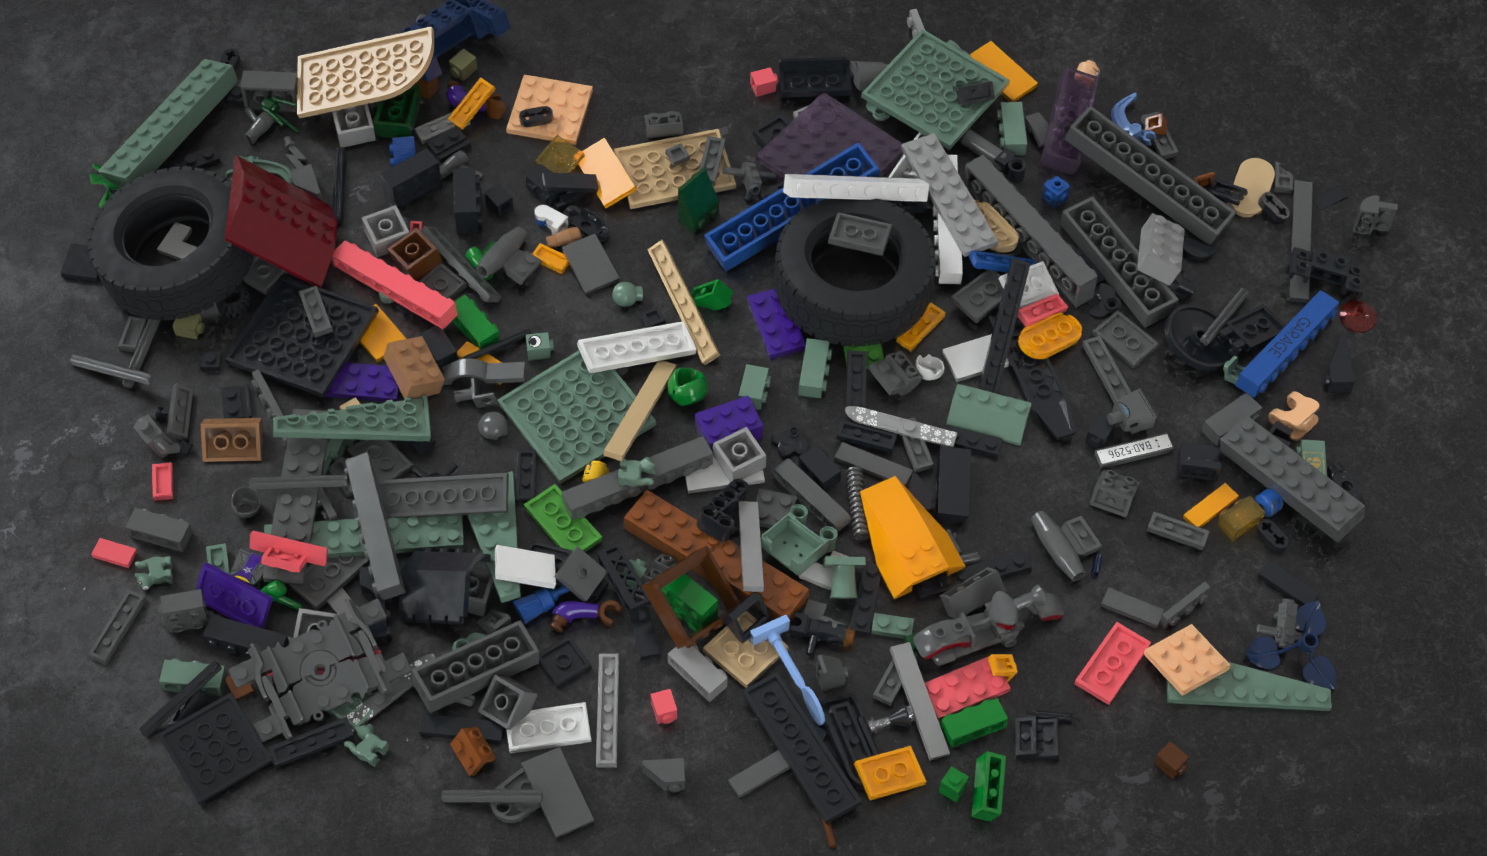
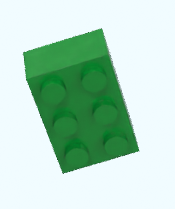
M685 573L661 589L677 618L686 621L693 631H698L718 617V599Z

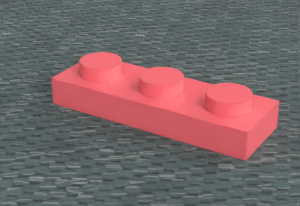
M1055 294L1019 309L1017 317L1025 327H1028L1055 313L1066 312L1068 306L1058 294Z

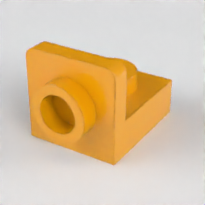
M991 654L988 658L993 676H1004L1007 681H1010L1018 672L1012 654Z

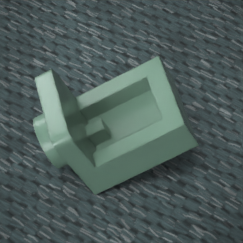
M1233 356L1230 361L1225 363L1223 371H1225L1224 380L1236 384L1239 374L1245 369V367L1238 365V357Z
M639 558L637 560L630 559L631 565L641 580L643 574L650 569L647 567L648 563ZM625 567L623 573L625 574L628 569L627 567ZM627 579L626 585L634 588L636 582Z

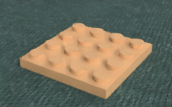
M524 75L506 128L507 133L576 145L593 92V86ZM548 106L552 109L553 120L548 124L534 127H523L520 124L519 114L525 109Z

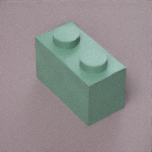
M746 364L739 398L749 396L754 408L761 410L762 403H766L768 392L765 391L766 387H770L771 376H768L769 368Z

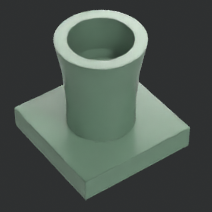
M825 556L823 567H833L830 598H858L855 568H863L866 565V557Z

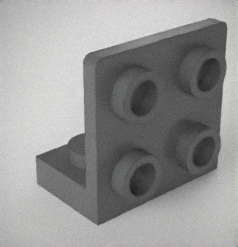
M1103 470L1095 485L1089 505L1127 517L1140 482L1132 477L1119 475L1113 470Z

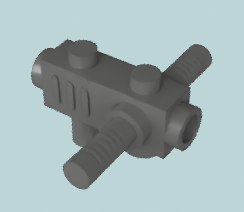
M744 162L740 169L723 167V174L736 175L742 178L741 182L747 190L745 199L749 201L752 200L753 195H758L761 192V179L775 180L776 178L775 173L759 171V169H756V165L751 162Z
M1283 599V602L1279 604V610L1274 614V618L1277 620L1276 627L1257 625V632L1274 635L1276 638L1275 642L1279 648H1286L1303 636V633L1295 630L1298 604H1295V600Z

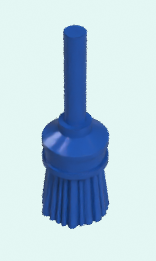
M541 587V589L535 590L534 594L513 601V605L519 618L525 625L541 613H547L548 610L554 609L555 601L559 599L558 597L570 590L567 587H559L555 590Z

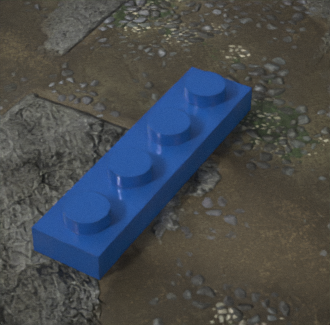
M972 250L968 255L973 266L977 269L1007 273L1011 259L1014 257ZM1014 257L1031 263L1030 266L1036 264L1033 259Z

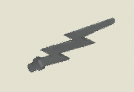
M290 136L285 137V147L293 154H285L295 168L303 167L300 161H307V159L298 150L295 141Z

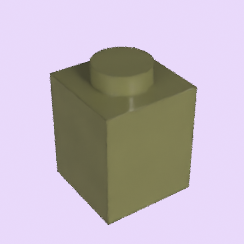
M462 49L449 61L451 74L462 81L478 69L476 57L465 49Z
M189 313V317L181 319L176 317L173 328L177 336L197 339L199 333H203L204 323H202L200 314L191 316Z

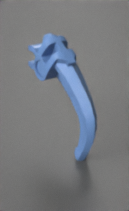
M1133 93L1120 100L1112 108V122L1138 141L1151 146V140L1148 138L1156 139V134L1153 131L1142 130L1141 125L1138 123L1130 124L1126 118V107L1137 99V94Z

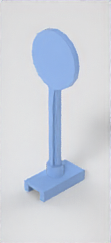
M787 615L751 630L752 637L750 641L753 646L769 640L770 644L775 647L795 684L801 689L810 715L818 725H823L825 723V716L816 695L809 687L805 686L801 674L781 642L782 639L779 634L789 630L790 620Z

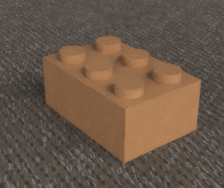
M422 336L389 342L387 344L383 358L404 398L416 399L421 398L422 395L440 394L445 379Z

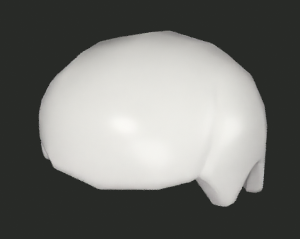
M928 354L924 358L919 355L916 359L915 367L923 376L922 379L931 381L943 375L945 367L943 361Z

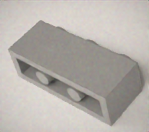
M696 645L688 649L686 646L679 649L675 647L668 653V664L709 702L727 688V675L721 669L718 670L708 656H703L699 652Z

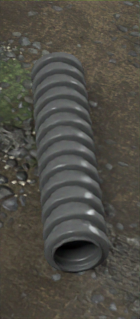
M855 466L846 470L853 537L861 541L868 539L870 533L860 491L865 489L863 469Z

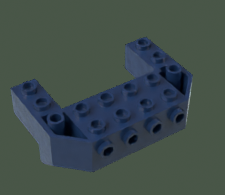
M448 0L425 17L418 19L416 23L404 28L400 33L427 27L433 28V57L428 69L421 77L426 82H430L442 74L437 61L439 56L470 36L481 39L488 33H491L498 37L509 30L511 26L505 10L486 0Z

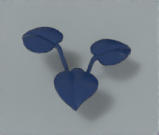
M1319 601L1306 603L1297 610L1295 629L1303 631V636L1299 638L1298 642L1277 650L1278 646L1275 640L1268 636H1261L1256 638L1246 650L1247 658L1255 666L1261 669H1273L1280 663L1278 654L1299 647L1303 652H1310V663L1305 665L1303 669V676L1306 682L1330 690L1336 688V673L1331 661L1323 655H1319L1313 660L1314 648L1319 642L1317 636L1324 631L1326 626Z

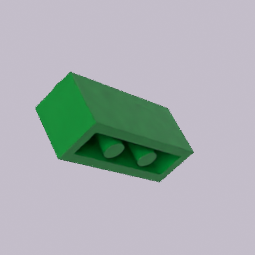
M463 295L454 301L458 315L452 321L474 346L482 349L499 341V329L494 323L491 324L488 321V317L483 311H479L473 299L470 300L466 295Z
M998 698L994 700L987 699L978 706H969L964 708L962 712L950 713L944 716L940 727L951 749L1006 728L1008 717Z
M987 751L976 759L971 817L991 822L1001 815L1006 756Z

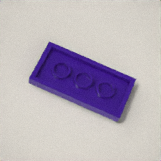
M775 289L747 296L749 307L770 359L805 350L806 344L800 329L784 313L778 302Z
M347 362L326 396L349 399L356 397L359 400L381 402L393 400V402L398 401L400 389L388 366Z
M209 563L203 564L196 590L201 589L206 606L234 621L264 629L273 597Z

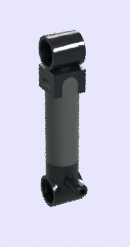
M968 129L957 141L978 156L984 155L993 163L998 171L1004 175L1007 173V178L1011 182L1018 183L1024 179L1026 162L1021 158H1015L1016 154L1007 148L1001 150L971 129Z

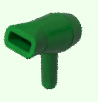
M492 241L483 252L478 247H472L466 252V258L475 269L486 251L496 241ZM493 274L485 278V280L491 279Z
M279 579L267 584L260 590L273 597L272 601H278L299 611V608L302 609L301 603L284 596L287 588Z

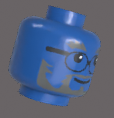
M1273 489L1264 490L1254 500L1256 512L1264 517H1272L1283 508L1284 504L1282 497Z

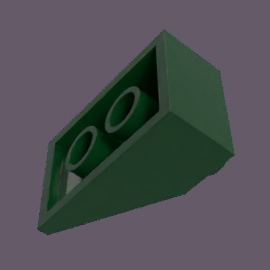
M704 167L678 188V222L694 234L699 229H703L707 222L716 218L719 214V200Z

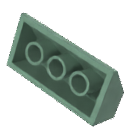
M957 383L946 426L951 425L1003 439V442L1020 446L1029 418L1031 403Z

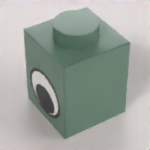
M548 332L526 334L528 361L551 358L550 351L554 350L553 339H549Z

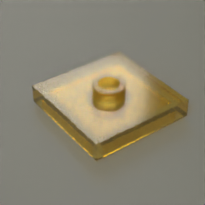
M557 135L534 162L538 166L543 164L552 173H571L585 157V154Z

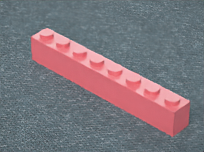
M345 240L334 250L332 261L336 268L372 289L383 293L391 300L441 329H444L458 315L456 304L452 299L443 297L438 291L429 289L424 283H419L410 275L401 273L396 267L387 265L385 261L375 258L368 251L361 250L356 244H351Z

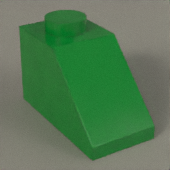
M719 279L694 287L691 293L696 306L714 311L728 307L733 295V291Z

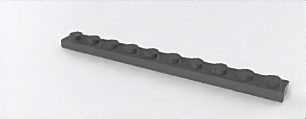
M259 369L253 371L254 380L251 381L255 391L259 390V398L262 405H267L268 409L266 411L269 418L273 419V417L284 416ZM282 437V442L286 448L288 437ZM320 487L317 507L321 506L323 510L321 515L324 521L338 520L323 488Z

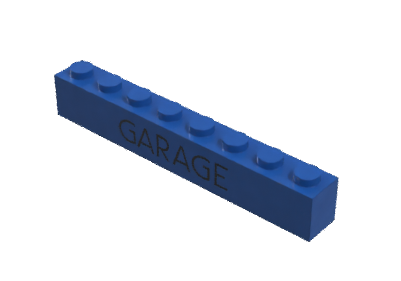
M1320 290L1239 374L1235 386L1253 398L1259 392L1262 394L1266 390L1268 383H1273L1277 378L1278 372H1283L1288 366V362L1295 360L1299 353L1298 351H1303L1308 345L1309 340L1315 339L1319 329L1323 330L1328 324V320L1335 318L1338 313L1337 306L1339 301Z

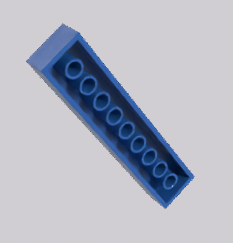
M859 142L805 174L880 177L878 166ZM783 187L705 234L706 245L727 272L778 241L788 221L799 211L827 198L790 197L783 192Z

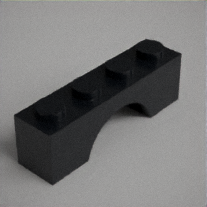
M359 567L362 594L374 600L378 598L387 617L369 626V629L377 646L388 645V638L392 637L391 625H387V620H391L390 608H387V602H390V598L382 600L379 594L376 595L372 587V583L375 582L374 577L370 576L368 567Z

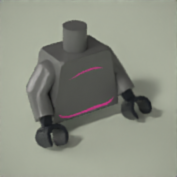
M158 407L155 413L141 416L134 425L135 430L161 459L168 454L179 453L180 451L188 454L192 449L193 444H189V439L184 438L180 445L174 443L158 424L168 415V413L161 412L164 409L163 407Z

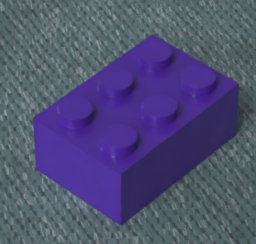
M749 396L695 413V427L700 437H704L712 452L713 443L745 427L748 428L755 440L763 438V424Z

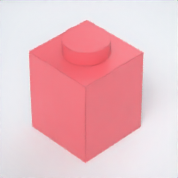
M771 67L751 72L750 84L756 97L776 92L778 77L776 73L773 74Z
M671 689L651 694V705L658 724H668L677 719V708Z

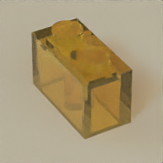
M1251 496L1245 499L1241 498L1232 508H1226L1220 513L1217 525L1234 541L1258 525L1263 520L1265 511Z

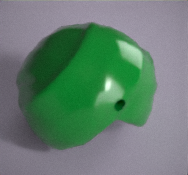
M678 368L668 379V394L680 406L696 404L708 392L707 378L700 371L692 368Z

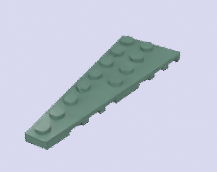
M422 395V398L416 399L405 397L403 401L396 402L386 400L383 404H373L372 402L346 406V409L337 411L332 408L328 409V412L323 413L313 411L303 416L293 414L273 417V437L430 441L431 433L427 395Z
M512 471L507 472L509 474L508 513L467 515L480 549L483 550L484 554H491L490 562H486L501 603L521 597L520 583L495 579L496 545L518 548L514 475Z
M1228 662L1230 664L1228 671L1183 696L1167 680V703L1330 711L1332 708L1331 690L1328 688Z

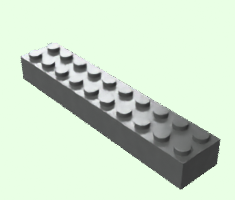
M1089 106L1069 128L1065 137L1066 141L1209 246L1224 231L1236 214V211L1092 106Z
M981 155L967 163L965 166L964 184L975 200H979L978 202L983 203V201L989 203L1016 230L1019 236L1018 240L1021 243V250L1030 259L1035 260L1036 264L1044 261L1055 286L1076 308L1092 299L1097 281V274L1094 269L1090 268L1084 259L1075 253L1072 246L1067 244L1062 239L1060 233L1056 232L1049 222L1041 217L1038 210L1028 203L1025 196L1021 195L1015 186L1007 181L1004 174L998 171L990 160Z

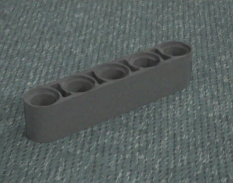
M786 459L772 470L774 478L788 492L797 496V500L826 527H833L838 533L851 523L849 514L793 461Z

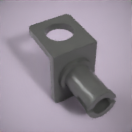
M474 377L471 378L472 386L469 389L454 391L457 403L473 399L477 408L498 405L494 393L479 395V386ZM485 398H490V399H492V400L489 401V402H483V401H482V400L485 399Z

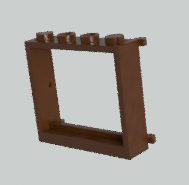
M706 545L694 551L642 585L643 590L677 649L684 646L688 649L697 644L696 639L699 637L703 639L710 635L712 628L716 630L722 627L724 622L721 619L740 603L711 553L715 551L714 546L708 548ZM700 564L727 611L688 637L661 589Z

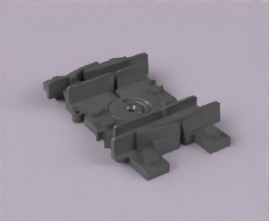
M347 598L345 602L352 615L350 621H348L345 612L340 615H334L335 619L331 620L329 626L325 620H320L317 623L318 631L312 629L295 638L288 637L290 643L285 648L281 647L280 643L277 642L276 647L271 649L269 646L266 650L262 651L258 644L252 643L250 644L251 648L248 650L251 659L228 669L237 689L256 680L266 702L272 700L269 706L272 715L253 724L262 744L282 734L286 740L293 738L286 722L289 718H291L293 725L300 726L309 722L312 716L316 721L320 722L324 719L322 711L330 712L346 703L354 704L352 701L354 694H360L361 698L364 699L367 693L378 689L381 695H386L392 691L390 681L392 682L411 673V667L404 652L386 661L381 653H374L379 648L369 626L387 618L378 598L358 608L353 600ZM352 634H354L355 637L358 639V641L361 643V645H362L364 651H363L362 648L360 647V645H359V643L357 642V640L352 636ZM352 656H353V658H354V662H353L352 660H350V659H349V660H346V659H348V658H350V657H352ZM323 667L325 669L324 673L318 674L317 669ZM297 683L296 685L293 686V691H291V689H290L289 686H291V685Z

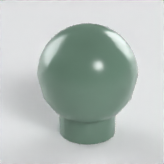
M620 282L614 287L612 297L614 302L621 307L632 306L636 301L643 300L642 286H634L630 282Z

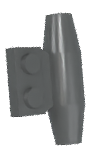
M515 227L501 236L486 251L476 267V272L480 277L487 278L503 268L507 276L522 285L540 266L542 261L528 251L519 250L527 234L523 228Z
M1045 511L1035 513L1031 518L1040 541L1050 556L1072 581L1080 580L1086 572L1078 555L1087 556L1100 550L1102 545L1082 516L1066 521L1060 528Z

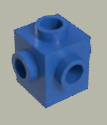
M1058 176L1045 182L1042 199L1056 209L1068 199L1070 186Z

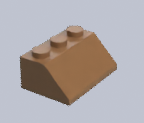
M262 418L204 419L200 424L203 462L262 460Z

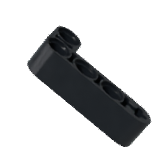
M735 479L702 506L696 526L718 541H728L734 526V520L729 515L738 508V501L745 500L749 488L748 483L742 479Z

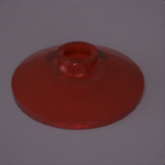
M1360 300L1345 303L1339 314L1342 324L1355 332L1369 331L1375 326L1377 321L1375 309L1370 304Z

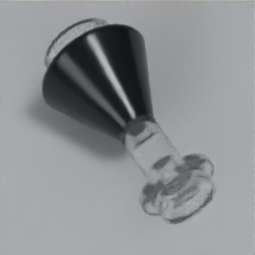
M902 703L888 717L876 721L872 717L868 724L871 732L878 733V728L890 724L910 727L911 722L915 721L911 706H905Z

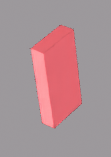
M172 462L152 464L154 501L174 499Z
M99 538L91 555L93 558L129 568L137 550L136 548Z

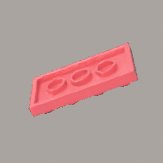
M1116 622L1074 684L1110 705L1144 656L1145 649L1150 647L1151 642Z
M990 656L925 682L938 721H941L944 716L950 713L962 712L966 707L977 706L987 699H994L1010 692L1011 687L1004 676H993L988 661Z

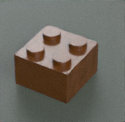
M415 228L387 248L393 263L405 275H410L415 281L443 262L438 249L418 228Z

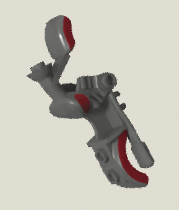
M1038 584L1032 588L1031 592L1012 599L1006 592L1000 590L995 592L992 600L985 604L986 609L984 613L966 617L964 612H962L957 619L939 621L918 632L913 637V641L919 654L924 659L932 658L936 665L941 666L955 661L957 657L1001 642L1007 648L1015 645L1019 630L1025 627L1023 621L1018 619V611L1025 607L1034 615L1038 614L1042 621L1062 618L1064 616V609L1056 594L1045 592Z

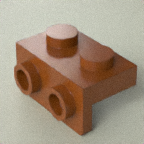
M478 727L462 728L450 743L469 776H475L486 762H493L496 759Z

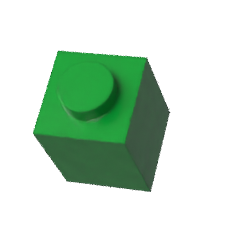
M951 766L940 782L939 793L957 803L968 786L969 776Z

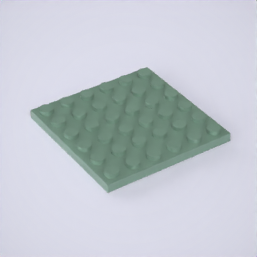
M922 29L862 92L861 98L925 136L934 133L940 144L950 150L995 100L960 106L957 91L953 90L952 86L989 80L993 82L996 99L1009 85L1010 80Z
M580 350L499 398L497 402L558 482L562 484L585 470L587 464L592 461H599L605 457L604 450L636 396L614 369L589 374ZM649 414L636 437L656 425V420L651 414Z

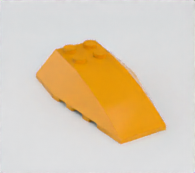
M896 476L860 491L876 565L893 599L912 592L913 585L942 572H946L948 576L966 567L948 533Z

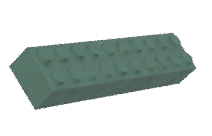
M208 59L201 61L132 136L98 170L99 175L119 187L117 191H121L120 188L128 183L132 184L131 181L140 176L144 178L145 174L155 172L239 82L233 66Z

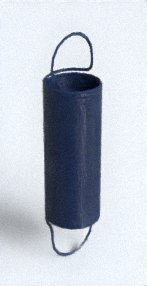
M1098 552L1094 557L1091 571L1092 576L1099 575L1103 556L1099 555Z

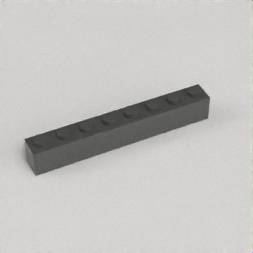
M701 436L649 457L655 463L654 470L656 474L652 475L642 472L641 476L642 478L654 480L653 485L637 487L618 485V469L561 492L562 503L571 520L583 518L589 513L601 511L605 507L618 504L629 497H636L646 490H653L659 485L673 482L675 479L688 476L699 469L708 468L713 464V452L704 437Z
M367 452L346 459L347 468H344L347 479H350L351 484H348L351 495H354L355 500H352L354 510L358 511L359 515L356 517L359 528H362L360 537L367 548L364 550L367 561H370L371 566H368L370 576L374 577L375 582L372 583L373 590L376 595H380L382 600L406 593L373 461Z

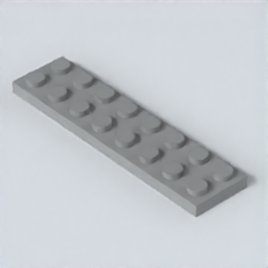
M933 133L901 144V149L918 179L929 183L928 196L963 256H968L972 250L983 251L998 246L997 238L936 135Z

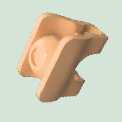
M1294 391L1287 396V404L1292 410L1273 409L1268 414V419L1271 425L1278 421L1293 429L1290 439L1299 441L1318 423V416L1314 413L1319 409V403Z

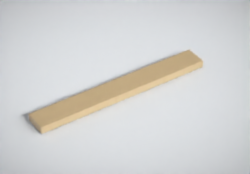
M661 240L647 250L681 320L684 321L702 363L707 365L719 357L720 353L665 241Z
M663 360L657 361L606 446L604 456L619 461L623 460L667 386L668 379L676 370L675 364Z

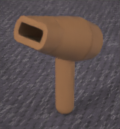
M572 227L546 237V243L550 248L565 246L582 239V234L578 227Z

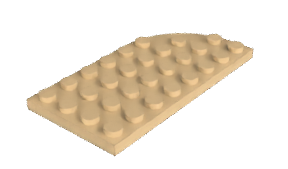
M422 28L298 56V117L304 118L396 97L405 92L424 75L431 63L434 52L433 28Z

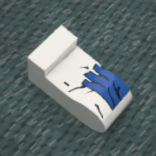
M539 205L535 208L536 223L539 226H546L551 229L552 235L569 227L568 216L547 205Z

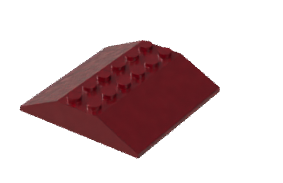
M236 155L225 240L314 286L322 287L336 242L337 220L330 205Z

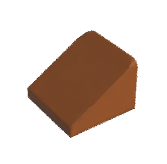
M1161 113L1145 118V131H1153L1155 134L1161 135L1167 134V120Z
M1211 172L1192 178V180L1201 187L1210 186L1213 183L1215 173Z
M231 675L225 678L226 685L235 700L254 691L250 683L237 689Z

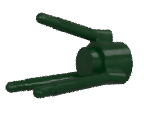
M275 95L272 98L266 97L261 103V109L267 112L281 126H284L285 123L295 132L299 133V129L278 113L280 110L278 102L297 107V104L280 99Z

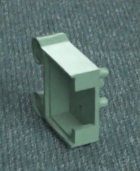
M800 504L792 506L790 512L763 533L761 538V548L798 576L823 555L834 551L838 534L835 528L829 526L820 530V536L807 528L808 510Z

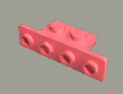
M257 531L250 533V549L265 552L261 557V564L300 573L306 562L320 566H326L328 549L325 547Z

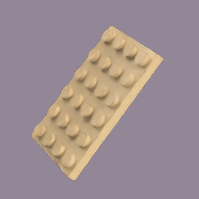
M719 129L614 149V154L637 189L627 196L630 209L678 200V188L700 169L707 137L721 138ZM682 143L690 156V160L673 167L665 154V150ZM725 147L716 183L713 185L715 192L736 189L734 176L723 174V167H730Z

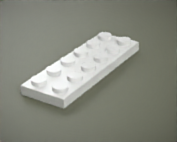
M684 321L581 339L577 343L589 374L694 355L697 350Z

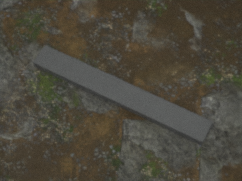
M1295 180L1293 184L1291 252L1294 247L1307 251L1311 249L1313 182ZM1294 275L1290 279L1289 301L1308 303L1309 279L1304 283L1302 276Z

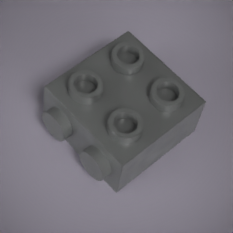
M201 589L160 596L161 604H158V612L162 618L163 626L167 625L169 633H179L192 628L201 629L207 626L209 622L208 609Z

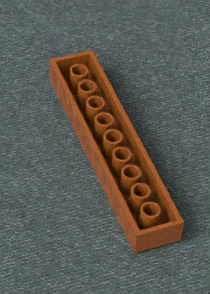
M646 490L624 517L625 530L660 552L670 555L677 561L682 560L706 545L708 548L714 546L715 551L711 553L738 600L743 601L748 595L753 593L751 591H743L740 546L730 540L722 542L714 539L696 526V519ZM762 560L764 590L758 593L769 612L770 620L773 621L787 615L791 624L794 620V613H799L807 603L809 589ZM700 564L691 569V571L710 582Z

